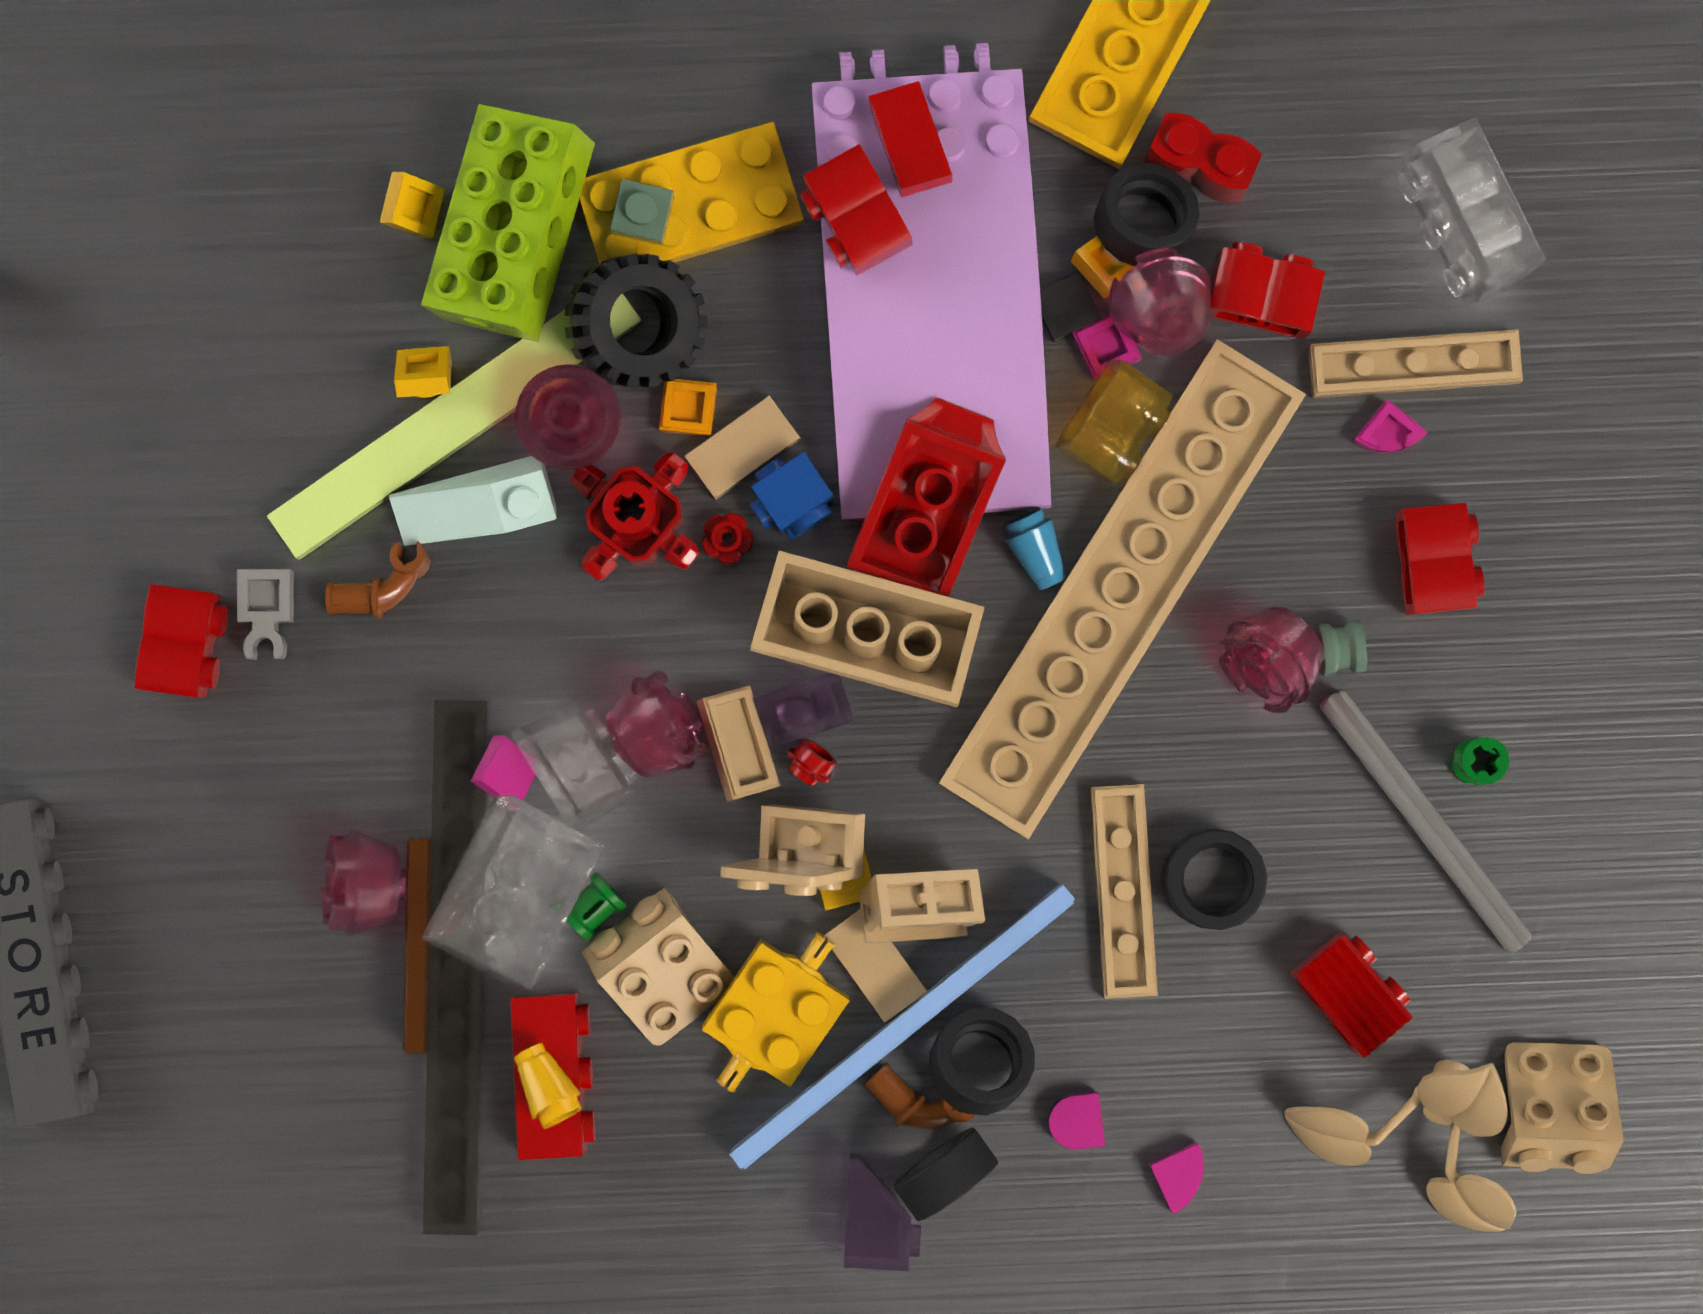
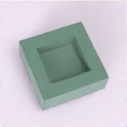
M622 179L610 228L611 233L663 245L674 200V191Z

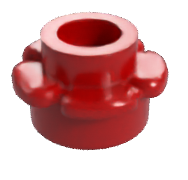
M727 513L726 516L717 514L708 519L704 525L705 536L701 540L702 547L709 557L718 558L720 563L734 564L741 560L743 553H748L751 550L753 533L747 529V521L739 514ZM725 533L731 534V542H723L722 536Z
M803 738L796 749L789 748L787 751L788 757L793 760L789 770L804 783L815 786L817 781L828 783L831 780L832 775L830 772L836 766L837 761L819 744Z

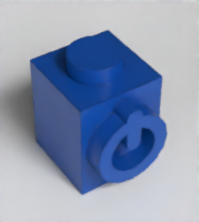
M802 452L786 464L781 458H778L755 474L759 482L751 486L757 499L749 505L766 530L775 525L781 536L786 534L789 540L792 541L809 532L832 515L833 512L828 505L834 501L833 494L805 452Z

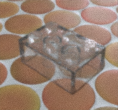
M1476 116L1418 143L1398 167L1401 173L1397 177L1399 188L1409 204L1415 202L1424 220L1420 223L1422 235L1431 250L1438 249L1447 267L1443 269L1445 282L1455 297L1461 296L1466 307L1522 281L1546 261Z
M514 795L494 796L421 939L511 987L532 990L604 845Z

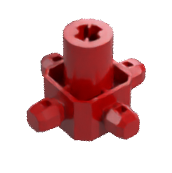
M671 451L663 455L652 467L655 471L652 477L637 466L617 469L608 482L605 480L607 477L606 473L592 464L582 463L570 480L573 487L587 500L591 497L594 498L593 502L586 509L588 530L601 541L597 548L592 545L584 556L581 566L584 571L597 581L606 579L618 566L615 561L619 555L633 566L652 564L661 551L666 553L664 559L677 568L688 570L700 555L696 544L684 533L680 536L675 534L684 523L682 504L679 498L670 492L673 486L679 488L687 476L688 463ZM640 504L639 507L643 512L642 518L636 520L633 517H629L625 522H622L624 510L631 505Z

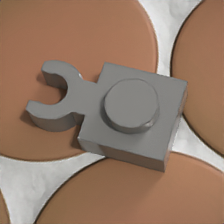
M237 569V622L252 623V631L246 636L243 644L246 659L257 660V646L264 639L272 641L274 645V659H285L287 643L285 638L278 632V623H294L293 570Z

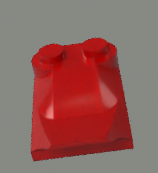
M937 397L920 412L906 418L865 519L856 533L855 542L847 560L848 568L870 576L949 597L1006 461L997 440L993 419Z

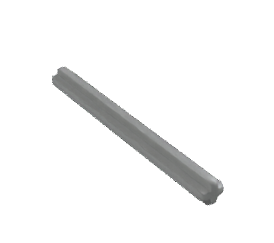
M1341 689L1325 698L1320 704L1323 713L1503 948L1513 953L1525 946L1532 938L1529 930L1349 695Z

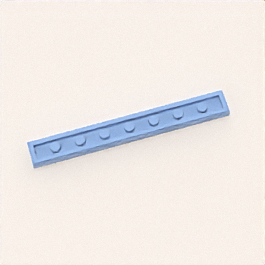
M1063 884L1057 885L928 989L927 993L907 1006L731 1148L729 1153L731 1158L740 1169H746L1072 906L1075 898Z

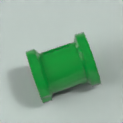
M1479 737L1461 742L1454 749L1451 768L1454 775L1465 784H1493L1506 774L1509 766V755L1506 748L1493 738ZM1473 752L1487 753L1489 758L1483 763L1487 772L1485 770H1472L1470 765L1476 760Z
M598 872L590 876L591 884L569 904L562 903L557 907L564 919L587 942H590L595 937L594 930L614 911H623L628 906L618 892Z

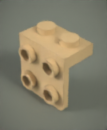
M778 804L761 805L759 858L721 865L720 877L737 879V888L746 890L769 889V884L784 885L785 894L796 896L816 895L817 889L840 890L842 889L843 881L862 877L865 814Z
M665 887L655 895L642 899L634 907L632 913L614 927L605 929L597 934L590 945L581 952L597 982L653 1045L657 1046L667 1042L718 1002L734 979L731 971L691 925L677 901Z
M1510 1043L1504 1052L1511 1125L1501 1146L1503 1166L1520 1167L1527 1172H1542L1550 1168H1569L1581 1174H1594L1603 1170H1609L1624 1142L1611 1051L1603 1045Z

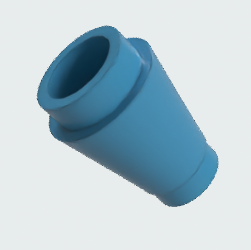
M1041 508L1021 515L1003 525L1008 536L1004 539L1005 543L1032 581L1035 582L1038 590L1049 588L1067 578L1063 570L1064 566L1052 518L1046 519Z

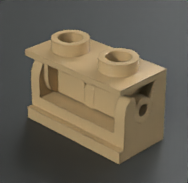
M978 869L877 874L859 891L865 943L967 937V926L985 922Z

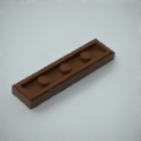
M409 838V841H407L402 1050H405V1053L424 1054L431 1050L435 839Z

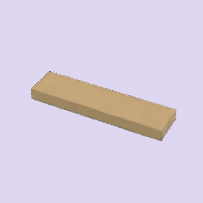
M1519 329L1318 343L1308 346L1312 398L1519 384L1523 381Z
M1144 784L1090 787L1103 998L1158 996Z

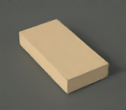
M769 395L685 455V459L714 499L717 500L800 441V437Z
M750 685L698 700L697 705L726 801H733L779 787L780 783Z
M861 909L824 935L825 940L828 937L836 944L832 948L833 952L884 1023L927 993L923 984L892 942L865 943Z

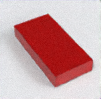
M916 81L869 95L868 105L901 198L951 183L952 172L920 82Z

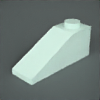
M541 453L389 494L390 503L404 546L416 545L417 541L423 544L503 534L557 519L556 500Z

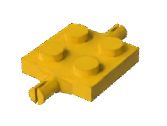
M816 932L815 937L801 957L783 953L763 939H760L702 1024V1031L726 1045L733 1055L720 1076L716 1078V1081L722 1087H725L727 1084V1090L735 1092L750 1067L766 1071L787 1086H792L850 1001L849 995L827 982L818 970L831 949L836 945L831 939L827 937L825 940L822 933Z

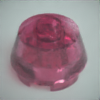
M1159 248L1144 252L1135 257L1138 264L1126 272L1121 281L1116 277L1113 279L1109 293L1112 321L1121 333L1149 353L1161 356L1181 353L1198 343L1209 328L1211 320L1210 277L1199 263L1181 257L1176 249Z
M572 364L550 367L534 376L522 390L515 411L516 429L523 446L535 459L557 469H578L599 460L608 452L616 440L621 422L619 401L610 384L592 370Z
M1278 606L1267 608L1230 624L1226 637L1220 641V644L1225 648V653L1219 658V663L1227 678L1239 692L1242 693L1249 687L1257 695L1267 700L1264 703L1263 709L1273 713H1284L1294 704H1300L1308 698L1325 659L1323 645L1314 630L1301 617L1288 609Z
M655 671L646 678H634L606 715L608 731L616 753L636 773L646 778L691 769L694 766L695 760L708 752V747L703 742L699 744L697 734L705 728L696 708L684 691L677 696L673 695L664 685V683L668 682V675L661 671Z
M351 830L349 835H329L323 859L329 861L326 871L325 888L321 887L323 924H328V930H344L346 936L349 937L392 923L396 916L398 901L404 900L406 893V871L400 868L397 847L356 830Z

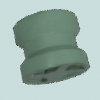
M1360 620L1348 621L1344 627L1333 628L1328 623L1316 625L1315 650L1319 671L1322 676L1335 675L1339 669L1347 668L1353 673L1366 671L1367 646L1364 629Z

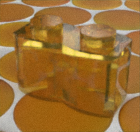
M1111 359L1094 381L1083 404L1064 428L1055 448L1103 481L1117 484L1121 478H1129L1138 468L1142 460V453L1139 451L1145 438L1149 434H1157L1166 424L1171 412L1167 407L1173 395L1124 360Z

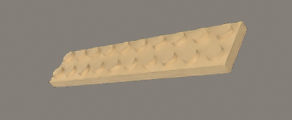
M1217 339L942 776L938 783L939 785L1029 840L1306 396L1305 393Z

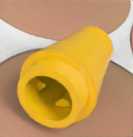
M543 1043L534 1045L514 1057L532 1119L538 1118L544 1129L568 1119L582 1109L577 1099L581 1093L550 1053L546 1051Z

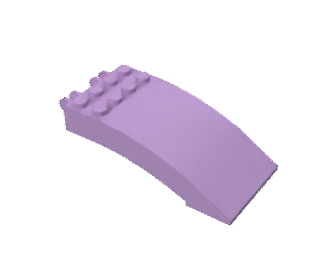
M976 43L974 66L977 72L958 73L959 53L956 51V46L945 45L943 47L945 74L886 78L884 50H872L870 71L873 79L853 80L855 76L854 59L851 56V52L839 53L841 81L812 83L817 167L860 144L912 236L913 245L856 276L850 264L840 268L826 243V239L832 237L833 233L825 219H821L841 522L864 521L906 418L920 412L936 397L994 420L997 440L1006 461L984 513L1051 508L1041 297L1022 69L991 71L988 43ZM919 81L952 172V182L901 198L868 105V96Z

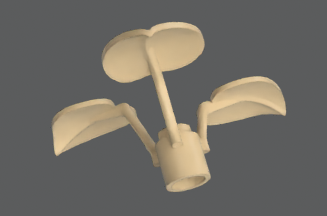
M1453 1060L1437 1062L1432 1073L1420 1080L1419 1085L1415 1087L1412 1097L1374 1133H1368V1126L1362 1118L1341 1109L1330 1107H1291L1285 1110L1284 1114L1287 1123L1310 1151L1334 1164L1356 1166L1367 1163L1372 1154L1370 1146L1379 1145L1418 1104H1422L1423 1113L1430 1121L1439 1125L1451 1124L1445 1167L1447 1178H1431L1426 1186L1427 1196L1433 1207L1446 1219L1468 1229L1484 1232L1510 1230L1516 1216V1206L1508 1192L1498 1183L1482 1176L1472 1174L1459 1176L1456 1169L1460 1129L1470 1135L1487 1137L1497 1135L1505 1126L1507 1102L1501 1080L1493 1063L1469 1069L1462 1063Z

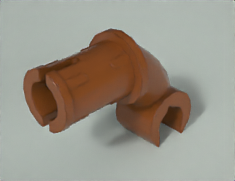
M397 541L389 554L390 563L395 569L386 580L375 577L373 583H327L325 592L327 613L329 615L373 614L375 619H382L386 611L392 609L407 596L413 588L416 579L421 578L427 573L431 564L430 555L420 542L417 541V556L412 562L405 565L403 562L405 548Z
M887 1062L876 1070L862 1085L895 1118L892 1123L895 1127L904 1125L921 1129L941 1128L953 1122L969 1121L975 1116L952 1109V1106L942 1096L941 1100L933 1102L925 1101L927 1097L924 1094L918 1097L890 1068Z

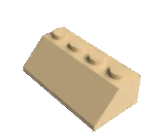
M779 551L750 651L958 708L985 607Z

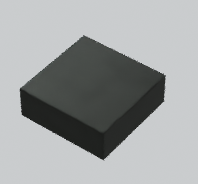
M1079 271L1040 289L1042 321L1053 343L1101 319Z

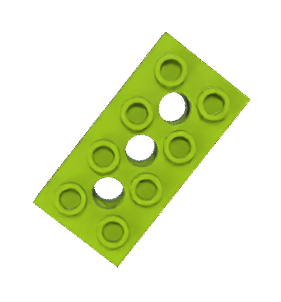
M478 104L421 306L445 321L539 342L595 142L572 123Z

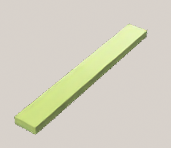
M623 293L615 301L610 314V326L616 341L642 324V320ZM565 310L543 325L539 342L526 339L520 340L452 387L450 394H442L267 515L268 519L295 558L300 560L389 499V494L399 492L583 365L585 362L582 359H576L571 351L575 347L573 338H566L565 327H570V316H564Z

